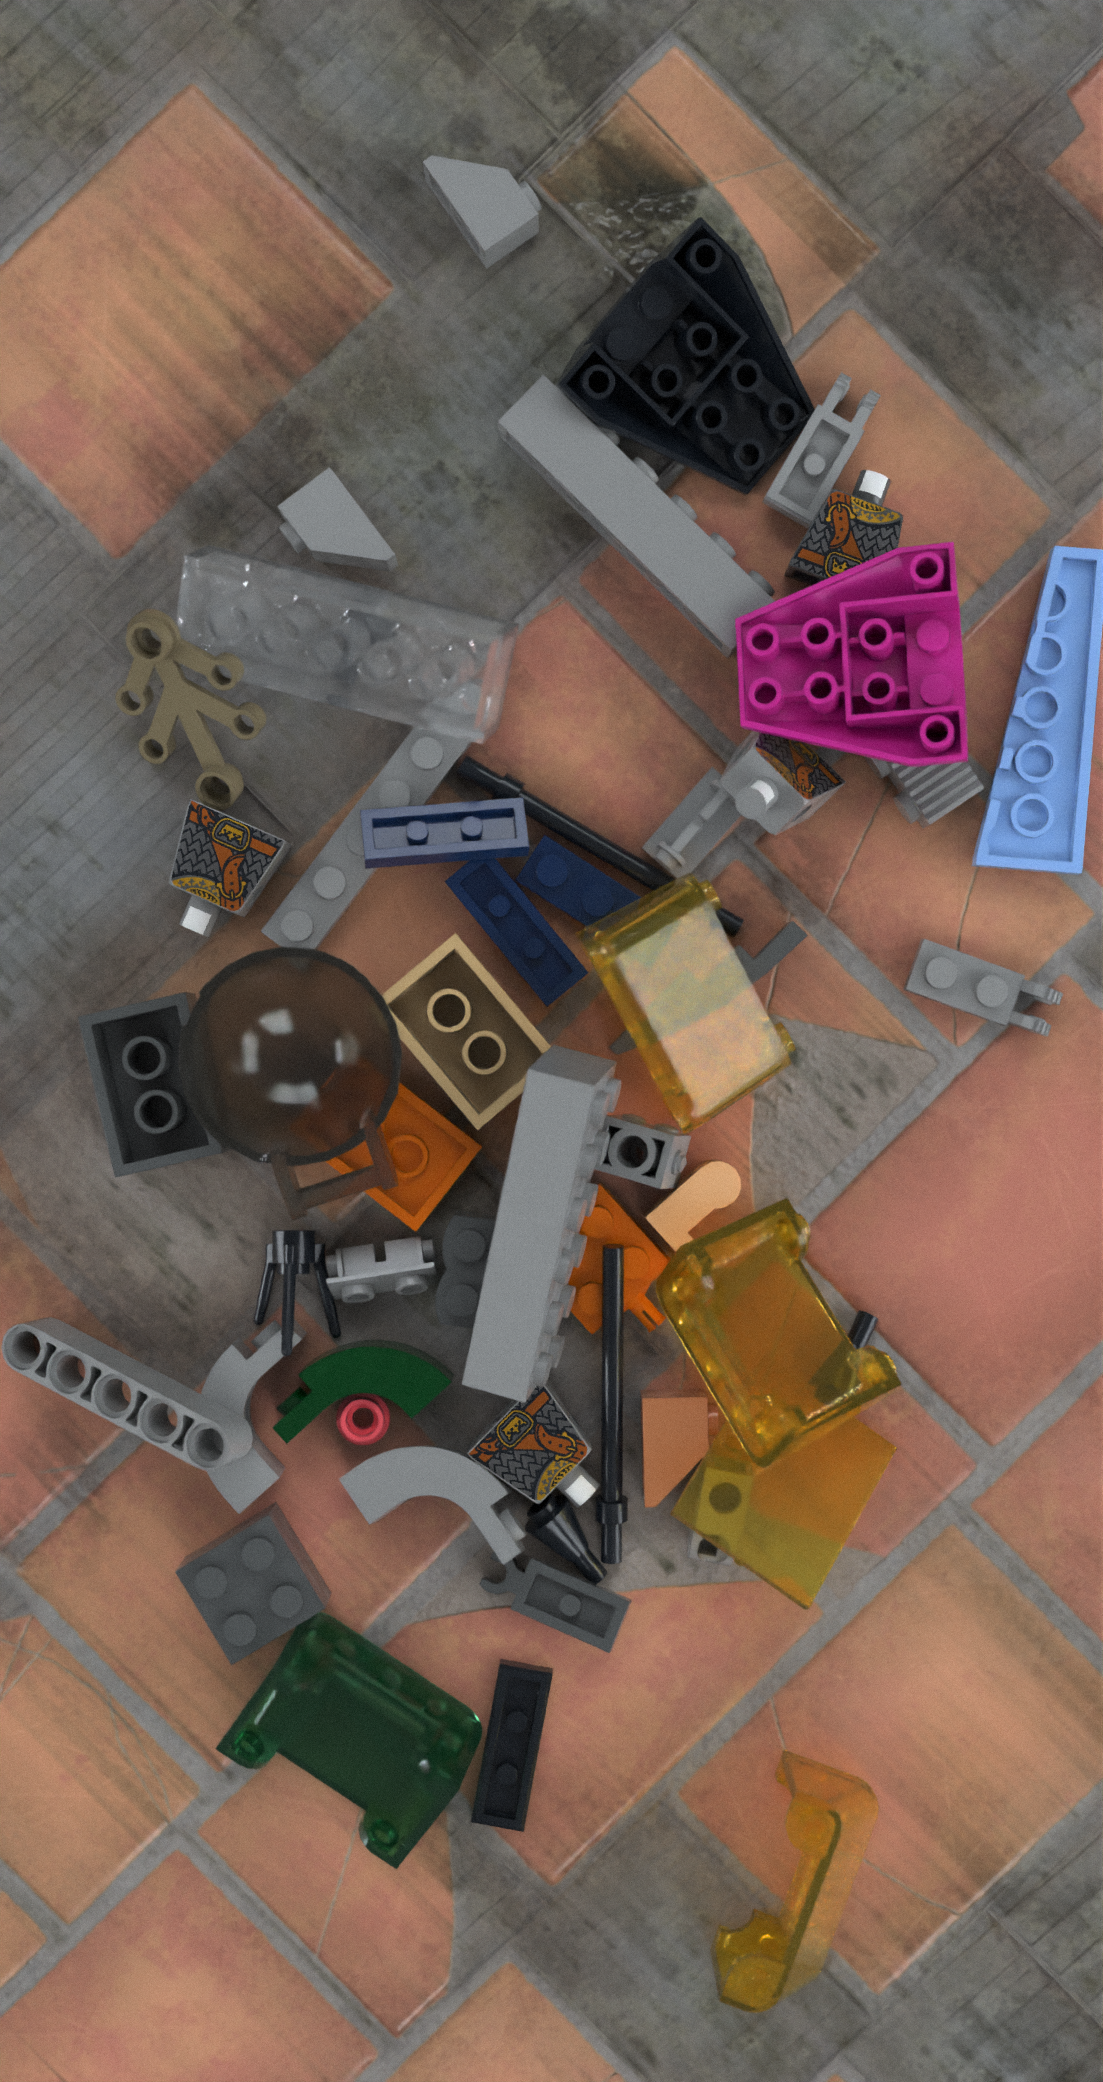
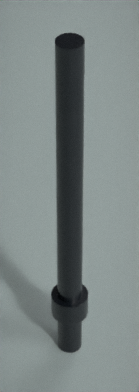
M468 755L460 765L456 774L493 795L491 800L523 797L526 816L730 937L734 938L739 931L744 919L523 789L525 783L508 773L503 777Z
M605 1244L602 1246L601 1495L596 1497L595 1519L601 1523V1562L605 1564H618L622 1562V1523L628 1520V1498L622 1495L624 1245Z

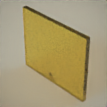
M766 1355L762 1358L670 1512V1515L730 1556L738 1566H744L801 1608L807 1610L818 1594L897 1447L845 1410H837L815 1399L816 1390Z

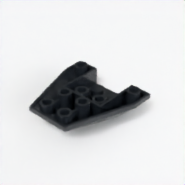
M702 217L697 218L643 269L576 348L556 383V386L595 424L744 495L753 489L803 430L815 410L740 257Z

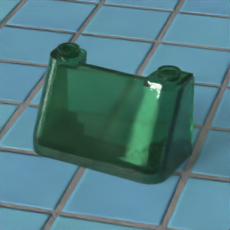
M319 1612L293 1629L215 1749L238 1765L256 1770L265 1767L272 1760L276 1752H278L364 1809L365 1811L358 1827L360 1839L372 1854L397 1869L459 1791L482 1738L483 1729L479 1718L468 1706L336 1618L324 1612Z

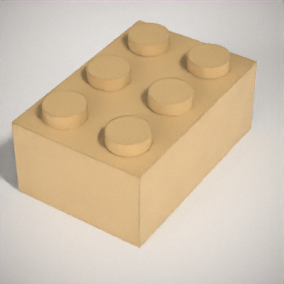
M456 933L372 1003L373 1007L477 1130L523 1093L528 1068L551 1048L549 1043Z

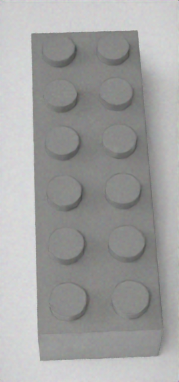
M553 1045L528 1068L462 1385L526 1403L536 1386H545L551 1367L557 1368L565 1337L557 1335L562 1317L568 1318L576 1292V1287L568 1285L573 1267L579 1268L587 1243V1236L581 1235L579 1232L584 1216L590 1217L598 1193V1185L590 1182L595 1165H602L609 1144L610 1133L602 1131L603 1123L607 1112H614L621 1089V1080L614 1079L617 1061Z

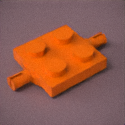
M600 1181L597 1184L598 1193L590 1217L584 1216L579 1234L587 1236V1243L579 1268L573 1267L568 1285L576 1287L571 1312L591 1334H594L602 1326V1246L605 1244L624 1245V1312L629 1309L650 1333L666 1317L661 1314L645 1294L651 1282L672 1265V1260Z

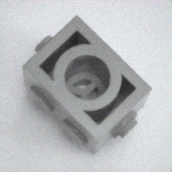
M633 1114L606 1115L602 1131L610 1133L609 1144L602 1165L596 1164L594 1169L659 1189L677 1188L681 1172L687 1164L686 1154L691 1136L680 1133L677 1128L668 1124L658 1123L653 1125L646 1123L645 1119Z

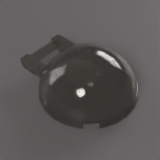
M294 947L272 948L253 952L225 966L198 993L200 997L192 1009L187 1024L182 1026L180 1034L178 1067L184 1095L197 1121L225 1150L231 1148L256 1162L272 1164L282 1197L292 1220L307 1216V1209L380 1185L384 1190L397 1187L399 1185L398 1177L380 1125L384 1122L398 1094L402 1049L397 1024L383 996L354 966L333 955L314 949ZM366 1140L373 1165L303 1188L300 1187L294 1166L329 1161L354 1149Z

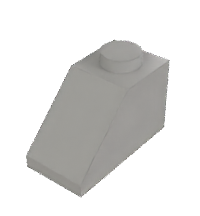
M433 155L423 161L426 183L486 269L539 233L538 211L542 209L541 204L526 181L518 184L508 169Z
M330 467L277 506L285 520L278 528L297 553L306 548L315 561L389 572L398 566L395 553Z

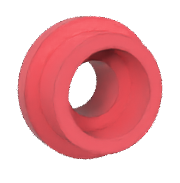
M357 1393L348 1395L341 1402L337 1410V1427L341 1435L353 1444H373L379 1441L388 1430L390 1424L389 1407L384 1399L376 1394ZM359 1408L369 1409L374 1416L373 1423L368 1426L357 1424L354 1419V1412Z

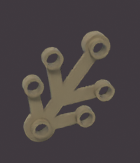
M156 609L142 610L129 621L127 626L126 644L134 659L126 683L116 692V703L122 712L130 716H137L144 712L153 701V691L148 684L156 667L163 682L164 690L150 729L139 741V751L142 757L150 763L161 764L166 761L176 749V741L172 734L179 717L204 770L195 784L198 798L204 805L217 811L226 810L241 796L244 789L243 777L236 766L224 762L203 714L228 726L238 738L251 740L265 727L267 721L265 712L259 705L252 702H244L237 706L186 679L180 664L185 665L207 676L209 683L218 690L227 691L232 689L244 675L243 663L236 655L223 652L215 657L182 639L178 626L164 612ZM150 630L154 631L161 641L156 640ZM219 665L228 668L232 678L225 677L220 672ZM128 691H132L135 694H137L140 699V703L133 701L129 696ZM241 715L248 716L253 721L254 727L247 726L243 722ZM151 739L158 741L162 745L163 751L157 750L153 746ZM219 778L222 779L228 785V787L223 785L219 781Z

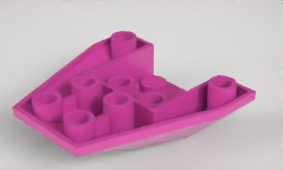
M954 542L896 548L735 619L740 725L742 729L909 767L968 762L965 676Z

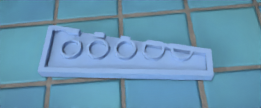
M1054 546L1050 550L973 854L972 866L1072 875L1082 874L1103 625L1102 549Z

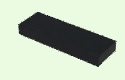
M500 1659L471 1816L472 1823L524 1832L553 1668Z

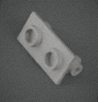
M713 767L710 768L642 847L645 852L681 883L741 816L736 808L735 798L720 782L722 775Z
M421 1236L386 1241L384 1242L386 1261L376 1262L374 1244L336 1249L335 1255L326 1256L329 1277L338 1276L326 1279L327 1286L334 1300L342 1299L345 1303H362L372 1300L375 1297V1293L396 1290V1293L400 1295H413L426 1291L428 1285L439 1284L440 1278L434 1262L426 1263L436 1260L433 1239L422 1241Z

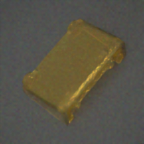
M689 872L574 933L586 957L590 959L595 971L599 973L597 974L598 978L605 987L652 1076L654 1084L663 1095L661 1099L671 1118L683 1135L704 1125L790 1066L791 1060L788 1054L796 1050L782 1022L775 1025L772 1024L717 918L715 911L721 909L722 904L708 879L699 883L695 876Z
M788 1198L681 1245L656 1282V1293L665 1315L752 1461L763 1468L786 1458L892 1395L902 1385L897 1376L895 1364L886 1352L879 1351L871 1345H866L858 1350L854 1348L801 1260L809 1249L811 1232L805 1218L801 1214L796 1213Z
M783 1750L775 1777L776 1781L784 1785L792 1795L786 1812L785 1828L788 1839L795 1848L803 1853L779 1918L753 1909L749 1922L741 1928L729 1930L728 1927L719 1925L710 1948L719 2002L752 2013L769 2010L810 1984L821 1972L879 1812L877 1797L868 1782L852 1774L787 1750Z

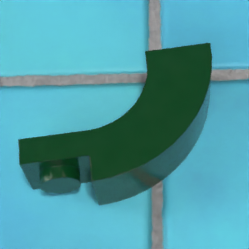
M363 1340L347 1343L326 1351L303 1367L298 1376L311 1390L306 1393L299 1386L276 1408L282 1416L272 1428L287 1444L333 1402L357 1393H370L388 1398L399 1405L412 1419L452 1383L454 1374L433 1356L407 1344L388 1340Z

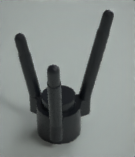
M273 1230L272 1244H266L265 1266L256 1303L254 1323L261 1325L264 1322L277 1268V1274H284L281 1353L284 1356H289L292 1353L296 1274H310V1263H313L330 1334L333 1338H338L341 1335L335 1301L326 1282L329 1276L325 1264V1244H315V1230Z

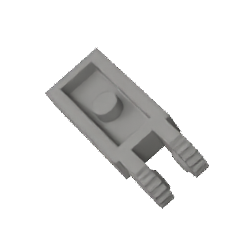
M842 372L822 406L818 404L762 501V503L809 529L865 431L862 428L881 396L870 389L857 406L856 415L852 422L833 413L838 403L842 402L846 396L852 379Z
M921 939L903 988L907 992L1001 1026L1010 1024L1048 1037L1052 1025L1046 1023L1042 1018L1012 1011L1018 994L1028 995L1035 998L1036 1001L1047 1005H1059L1063 993L1025 980V975L926 939Z

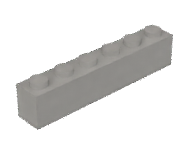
M542 375L498 420L499 436L728 659L737 650L735 619L775 602L771 597L775 593L774 589L758 572L751 570L747 574L733 560L736 553L724 538L715 532L708 536L694 522L698 518L697 514L684 499L676 494L670 499L656 485L659 478L645 461L639 457H635L631 461L617 447L620 439L614 432L592 423L568 396Z

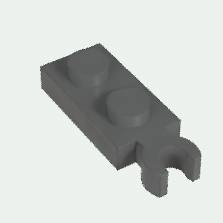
M492 1552L490 1558L502 1563L495 1552ZM515 1557L504 1564L506 1577L502 1582H496L487 1577L481 1579L480 1586L489 1593L501 1594L510 1591L516 1594L510 1608L511 1610L608 1653L614 1647L632 1602L629 1598L535 1557L530 1559L526 1570L519 1567Z

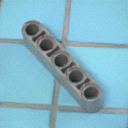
M48 1317L17 1324L8 1329L3 1337L2 1354L7 1365L12 1369L196 1468L205 1471L218 1469L239 1460L251 1448L253 1440L252 1430L247 1420L240 1414L59 1319ZM34 1335L40 1342V1354L34 1348ZM78 1358L82 1360L85 1366V1378L78 1371ZM123 1382L128 1385L131 1391L130 1403L123 1395ZM168 1405L174 1409L177 1415L176 1427L168 1419ZM214 1429L221 1434L224 1440L223 1452L214 1444Z

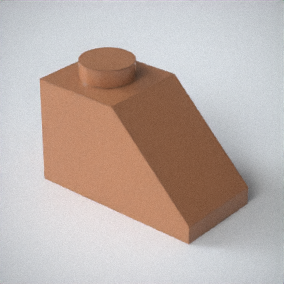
M704 1389L640 1390L642 1493L645 1507H656L709 1452V1436H718L717 1403H708V1397Z

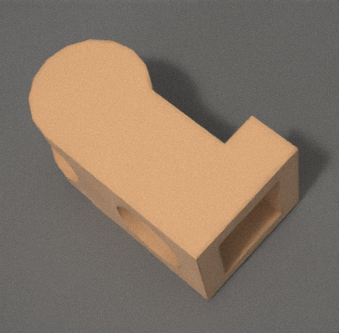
M716 1159L705 1161L678 1183L677 1188H672L658 1200L643 1216L679 1257L682 1258L697 1245L688 1232L713 1209L727 1207L737 1199L741 1189L740 1176L736 1169L726 1162Z

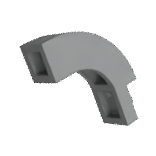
M295 1319L292 1348L307 1334ZM276 1320L271 1322L251 1341L257 1348L254 1353L238 1338L217 1360L201 1391V1394L240 1414L247 1420L252 1430V1445L245 1456L218 1469L207 1471L215 1487L238 1514L278 1480L285 1470V1466L257 1435L250 1411L253 1390L258 1380L284 1356L281 1353V1326ZM214 1429V1444L223 1452L224 1440L221 1434Z
M432 1445L393 1449L369 1458L339 1479L369 1525L378 1522L409 1499L426 1495L438 1496L456 1503L468 1513L503 1565L526 1549L520 1539L526 1536V1532L509 1508L500 1512L496 1506L497 1502L513 1491L506 1482L461 1451Z

